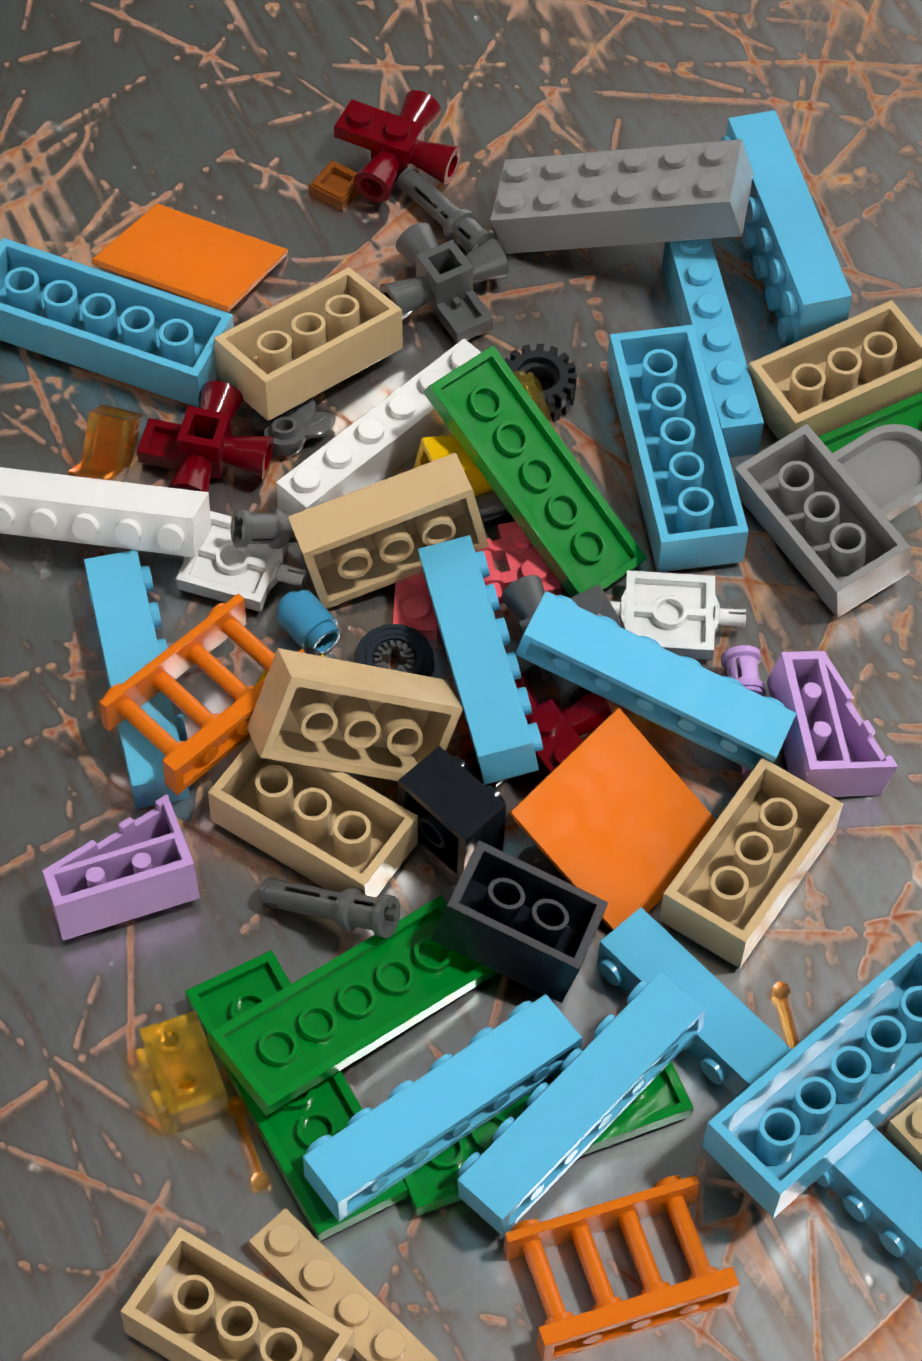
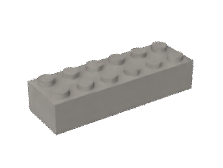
M742 139L506 159L490 222L505 254L739 237L743 233L753 171Z

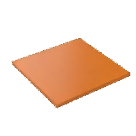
M156 203L92 258V264L229 312L288 255L289 249Z
M617 708L508 813L571 885L609 902L601 920L611 932L640 907L648 913L663 898L666 889L716 822L712 814L620 708Z

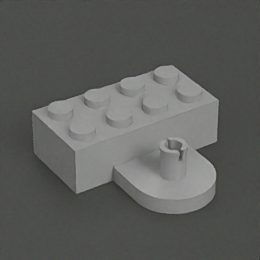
M805 424L735 467V481L741 501L837 618L910 573L911 546L890 523V520L922 501V432L918 429L900 424L879 426L836 452L831 453L810 426Z

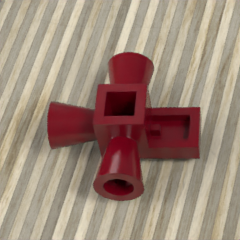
M420 90L409 91L405 96L399 116L351 99L334 125V137L371 150V161L353 179L356 190L363 197L377 203L386 202L390 197L394 182H397L399 175L410 167L416 170L419 168L445 185L452 181L460 162L461 147L424 142L425 131L441 115V107L434 97Z
M209 381L202 386L200 408L188 406L182 424L148 418L137 449V460L145 464L178 470L168 488L209 492L210 478L221 479L226 463L265 479L271 464L274 440L272 436H232L231 419L242 404L243 396L236 387L229 383Z
M521 673V679L514 680L517 688L526 687L532 714L525 715L528 724L537 723L543 744V750L535 752L539 770L529 773L536 782L553 771L583 742L580 737L590 735L612 712L605 698L591 691H587L562 712L552 699L539 705L527 676ZM473 747V749H472V754H473L474 762H475L476 767H477V769H478V771H479V773H480V775H481L480 768H479L478 761H477L476 754H475L474 747ZM506 779L489 783L487 785H491L492 787L496 788Z

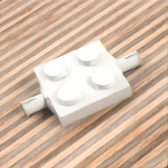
M210 511L211 531L195 557L184 556V562L176 578L177 589L222 602H228L239 593L245 599V608L261 612L270 590L278 581L303 588L307 580L308 570L283 564V558L290 543H287L280 549H272L268 544H248L245 548L235 547L230 532L232 517Z
M627 570L625 592L621 597V602L610 601L620 618L621 628L638 636L650 637L657 641L662 648L679 656H687L693 659H713L714 636L718 626L745 628L746 609L719 607V602L715 595V576Z

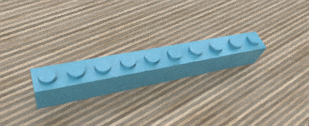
M642 907L600 941L597 958L598 968L603 977L612 985L617 986L619 984L630 995L640 982L646 980L650 983L661 971L706 1008L704 1028L682 1051L688 1050L700 1062L701 1069L705 1075L715 1084L722 1083L735 1098L792 1050ZM874 1128L821 1175L816 1182L823 1187L829 1186L841 1197L847 1212L857 1221L868 1223L879 1234V1239L886 1250L895 1257L900 1258L902 1256L916 1270L917 1277L922 1283V1172Z

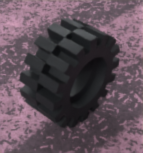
M529 344L522 346V354L516 349L512 351L510 359L505 358L504 361L521 384L531 378H542L554 385L552 388L543 391L531 390L523 385L546 419L550 416L552 421L556 422L560 420V413L566 416L570 411V405L573 406L575 401L577 373H575L576 367L574 362L569 363V356L565 352L558 357V348L551 346L549 352L544 351V344H537L534 351H531Z

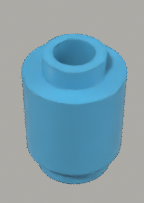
M310 590L291 591L279 602L276 619L301 648H314L324 654L338 642L341 631L337 628V620Z

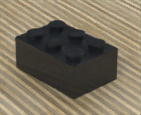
M478 840L431 940L562 1003L582 966L609 902Z

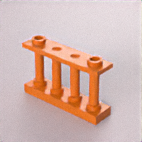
M239 593L228 602L216 605L209 612L205 620L124 683L112 686L105 693L103 699L99 701L102 723L108 731L126 719L165 755V758L162 760L165 784L177 796L251 737L247 726L266 677L257 685L247 687L210 653L226 639L230 638L267 672L270 669L275 653L244 627L246 624L245 599ZM193 665H196L232 697L235 702L222 713L212 714L175 679ZM161 691L199 726L200 730L185 742H177L141 706Z
M679 1175L669 1176L656 1182L651 1189L543 1222H539L538 1219H528L514 1225L510 1232L505 1233L503 1253L506 1261L525 1255L547 1317L544 1325L538 1327L536 1342L542 1361H553L735 1303L740 1284L733 1266L719 1271L716 1267L710 1266L687 1205L696 1202L700 1185L697 1175L683 1179ZM667 1211L692 1273L687 1281L671 1286L669 1282H663L640 1223L641 1219ZM618 1226L621 1227L644 1288L640 1293L641 1295L623 1301L621 1297H615L592 1236V1234ZM569 1241L574 1243L596 1303L591 1311L573 1316L572 1312H567L544 1251V1249Z

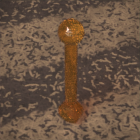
M780 981L773 986L772 991L774 997L780 1001L791 1048L793 1049L800 1043L788 998L791 995V987L788 983Z
M232 1097L226 1103V1113L229 1117L235 1119L253 1172L251 1185L258 1191H264L270 1185V1177L266 1172L262 1171L244 1118L246 1108L240 1097Z

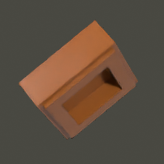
M331 160L309 185V195L344 211L359 194L353 183L357 172Z

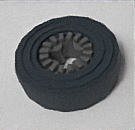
M385 624L370 630L360 640L354 654V663L389 669L388 663H390L391 657H396L400 659V665L395 669L397 671L432 677L434 673V652L427 638L416 629L402 624Z

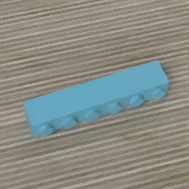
M711 239L665 242L662 265L679 326L694 325L728 456L730 458L758 454L764 421Z
M470 535L419 548L418 552L424 578L459 699L463 707V713L484 785L538 771L535 752L543 750V744L537 723L528 724L525 715L532 714L526 687L517 688L514 681L521 679V673L515 652L506 654L504 645L511 644L504 617L495 619L494 611L500 610V605L494 584L485 585L483 578L490 577L484 551L475 552Z
M137 550L84 559L87 583L109 688L115 684L124 683L168 648L165 638L157 640L155 629L162 628L157 602L149 603L147 593L154 592L149 565L140 566ZM161 691L141 706L177 742L187 740L183 714L174 715L172 704L174 703ZM126 719L119 723L118 730L135 810L156 806L155 801L166 794L170 802L190 799L189 787L177 796L165 784L162 764L165 755Z
M545 591L516 651L517 656L752 771L762 757L774 763L796 716V712L786 708L779 700L772 697H763L744 688L734 678L722 677L703 668L697 660L691 657L679 656L662 648L657 641L650 637L638 636L619 627L613 619L606 616H597L578 607L572 599L561 595L556 596L548 591Z
M661 971L650 983L646 980L640 982L628 996V1005L617 1016L614 1014L608 1015L596 1028L593 1035L595 1039L584 1050L577 1048L571 1052L561 1065L560 1071L562 1073L550 1085L546 1082L539 1085L527 1100L526 1105L528 1108L516 1120L513 1117L506 1119L492 1137L494 1143L482 1155L478 1152L472 1154L459 1169V1178L457 1179L459 1197L502 1236L520 1220L704 1028L706 1008Z
M546 994L533 1003L531 1001L521 1003L509 1014L508 1020L494 1029L492 1027L482 1029L473 1036L466 1048L454 1056L451 1053L443 1055L431 1065L427 1074L415 1082L408 1080L401 1083L390 1093L388 1100L376 1108L367 1107L356 1113L350 1119L345 1129L333 1137L324 1135L313 1142L307 1149L306 1155L303 1156L304 1177L338 1222L342 1221L535 1090L539 1085L560 1073L561 1065L569 1054L577 1048L581 1049V1035Z

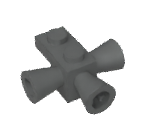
M417 223L407 228L397 239L396 249L416 267V278L380 285V292L402 309V320L427 303L456 344L463 339L468 340L493 329L494 318L473 291V283L508 276L509 266L500 244L494 238H490L464 256L453 240L438 245L432 228L427 223Z
M528 575L515 580L505 588L501 595L502 602L520 620L521 637H523L545 593L541 578L536 575ZM600 584L570 598L578 607L597 616L609 617L621 627L620 618ZM521 639L504 645L506 654L510 652H515L516 654ZM516 655L520 673L534 666L543 683L553 679L560 704L565 708L589 691Z

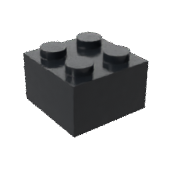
M438 746L398 780V805L418 816L417 844L458 881L478 840L503 851L506 817L505 801L491 785L484 786L472 775L469 766L456 755L451 757L444 749Z

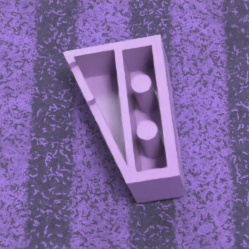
M781 652L767 680L770 697L779 700L786 708L796 712V716L782 745L788 772L831 797L882 795L898 766L891 755L885 756L873 737L876 732L869 720H862L851 701L854 696L826 652Z
M167 794L156 800V808L136 820L129 817L119 823V830L99 843L91 840L42 870L50 905L63 941L200 899L194 862Z

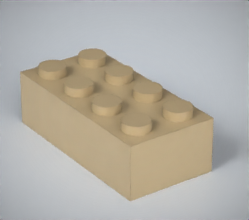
M348 267L214 337L217 377L221 381L236 387L241 392L243 400L267 421H270L402 349V309Z
M890 300L749 363L748 370L764 422L778 440H781L805 424H808L817 436H821L922 392V336L893 300Z
M456 453L288 516L318 598L326 609L423 572L418 552L419 548L468 535L471 537L475 552L489 547L473 489Z
M277 648L247 730L260 758L398 781L438 746L446 751L463 707L448 681L444 679Z
M252 739L208 791L210 818L213 822L326 890L342 892L351 887L360 889L364 895L377 897L417 845L418 816L344 772L260 758Z
M762 757L664 892L659 921L736 967L741 968L836 832L843 803Z
M180 1227L176 1230L120 1311L125 1333L170 1361H349L355 1352L354 1331Z

